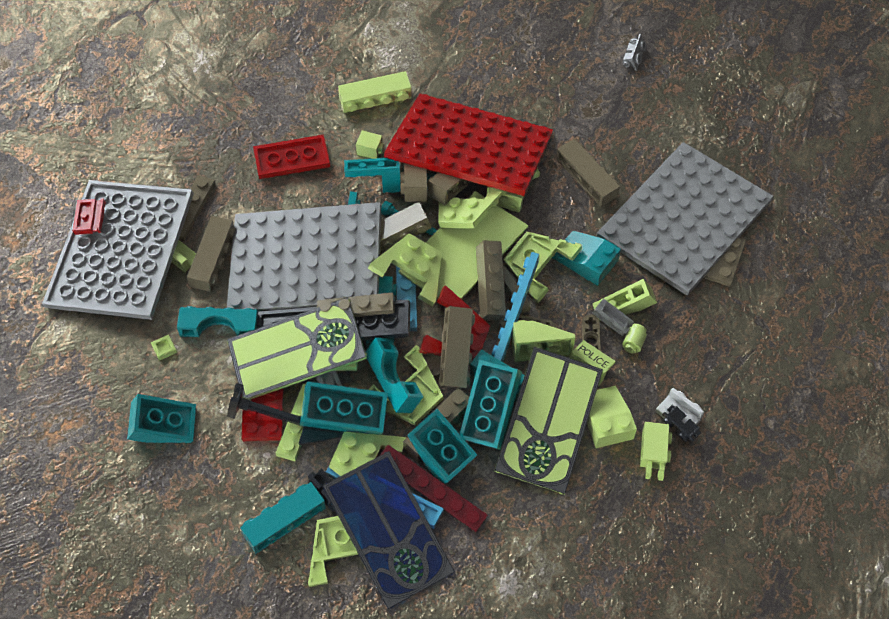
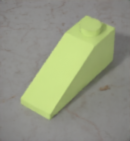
M644 279L604 298L625 315L641 311L657 303L651 286ZM602 299L593 303L594 309L598 306Z

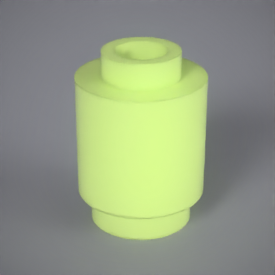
M633 324L630 327L622 343L625 351L631 354L641 351L647 336V330L644 326Z

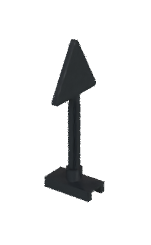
M236 383L233 397L230 399L227 417L235 419L239 409L251 410L300 426L301 416L252 402L251 399L242 397L244 385ZM302 426L303 430L298 444L305 445L342 438L344 431Z

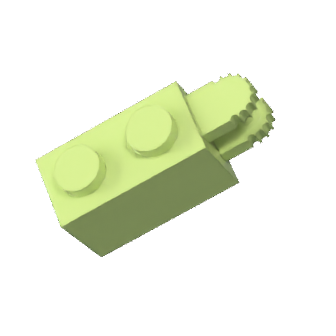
M644 423L640 467H646V479L651 478L652 468L659 469L658 480L663 481L666 463H670L671 451L668 450V444L672 442V432H669V424Z

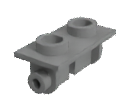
M639 34L638 39L633 38L630 40L627 53H625L622 61L624 67L633 66L635 71H637L639 64H641L643 52L646 50V42L641 34Z
M604 298L592 312L593 315L621 336L626 334L634 323L632 319Z

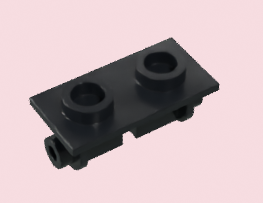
M672 404L667 409L669 414L666 412L662 414L664 423L669 424L670 428L674 427L679 431L677 435L684 442L689 441L692 443L694 441L692 436L697 438L702 433L699 430L700 428L691 419L685 424L682 422L687 415L678 406L675 407Z
M321 468L316 474L312 472L308 475V483L311 482L324 499L325 504L334 512L335 508L323 485L331 482L332 479ZM336 484L329 487L338 506H340L347 499L346 495Z

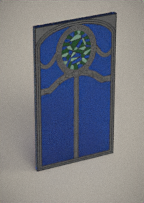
M390 451L322 486L387 609H392L393 606L455 573Z

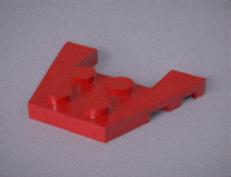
M447 286L442 288L437 303L445 307L452 306L472 309ZM474 310L475 322L471 326L473 344L470 345L469 351L472 354V360L483 348L490 325ZM426 335L423 338L419 353H432L441 356L442 342Z

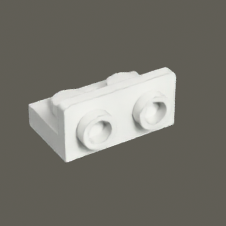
M674 388L670 390L669 395L655 411L663 417L662 414L664 412L669 414L667 409L673 404L675 407L678 406L687 415L682 420L684 424L691 419L696 425L701 421L704 411L697 403L691 402L683 392L677 391Z

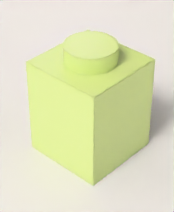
M362 130L356 143L357 155L371 159L378 158L385 148L382 135Z

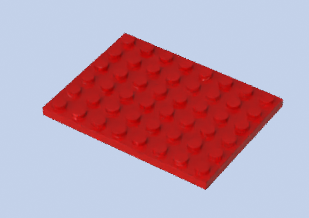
M419 93L386 148L384 157L525 196L552 137L553 129Z

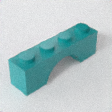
M180 307L177 330L180 337H200L202 332L210 326L225 325L230 327L238 336L257 329L258 312L251 308Z
M375 338L365 352L367 360L384 392L388 393L387 397L395 412L412 413L424 397L415 382H403L399 379L396 370L399 352L392 340Z

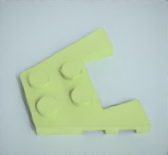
M490 187L485 199H459L453 197L445 205L439 202L438 223L440 228H476L488 215V210L492 206H496L499 203L498 199L501 196H505L507 191Z
M526 231L504 258V261L517 279H519L520 274L523 275L526 269L523 268L526 257L530 258L531 252L539 254V262L528 291L532 298L539 303L549 290L548 287L535 280L538 274L556 252L573 261L583 248L579 243L572 244L562 239L554 240L550 239L549 236Z
M409 233L371 262L368 269L383 277L390 264H394L425 283L418 299L433 306L436 302L442 252Z
M415 345L404 356V359L416 372L405 382H415L424 398L412 413H396L388 398L386 404V412L413 425H417L444 399L422 353H419V347ZM374 384L368 389L381 392Z
M344 432L329 468L342 476L377 458L380 449L384 450L387 445L402 453L403 441L406 437ZM371 465L363 469L361 473L377 503L380 505L387 485L368 479L373 467ZM357 474L345 479L349 483L352 482L358 486L362 493L367 494Z
M359 512L344 514L361 549L370 545L378 547ZM339 516L317 520L308 579L309 587L328 584L324 566L325 561L359 555ZM368 553L369 564L374 573L379 568L389 570L388 562L382 554Z

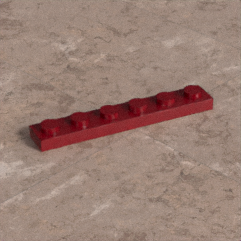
M390 445L386 446L380 455L390 451L409 486L437 506L444 508V511L477 533L488 517L485 512ZM388 457L377 462L398 477Z

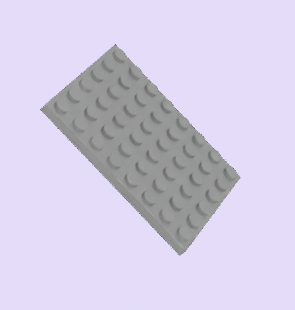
M682 142L597 232L596 237L606 239L621 248L620 253L688 296L707 275L711 267H714L730 249L734 241L746 231L773 200V195Z
M89 180L82 199L101 200V198H104L106 202L101 233L93 232V234L75 235L72 231V223L42 302L44 308L152 320L194 195L191 189Z
M380 202L235 214L234 228H236L233 236L227 307L234 309L251 308L257 310V312L317 307V300L379 294V275L369 270L368 267L371 262L380 256Z

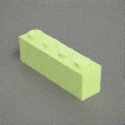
M404 71L339 85L338 92L343 112L345 113L410 99L411 85L407 73Z

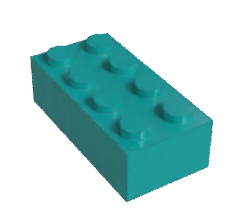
M479 360L460 435L465 441L501 450L523 372L515 368Z
M307 381L300 426L381 435L384 430L388 393Z

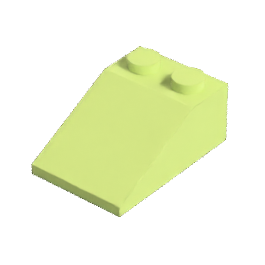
M520 320L513 322L512 348L514 361L530 360L534 347L569 357L574 349L575 334L536 321Z
M616 385L596 391L587 421L595 448L633 440L637 428L632 414Z

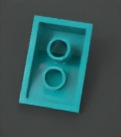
M572 231L565 240L572 244L579 243L583 249L573 261L558 252L552 257L598 286L619 261L621 248L606 239Z
M137 394L131 402L127 439L146 443H192L196 404Z
M438 409L432 412L407 435L428 470L436 479L444 484L449 482L477 456L475 451Z

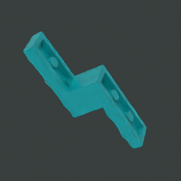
M388 158L344 160L345 177L355 178L359 176L382 175L383 193L401 192L399 161ZM427 173V182L436 173Z

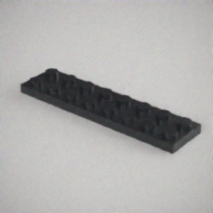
M409 299L395 300V312L392 314L355 317L361 340L409 337ZM317 307L258 312L257 329Z

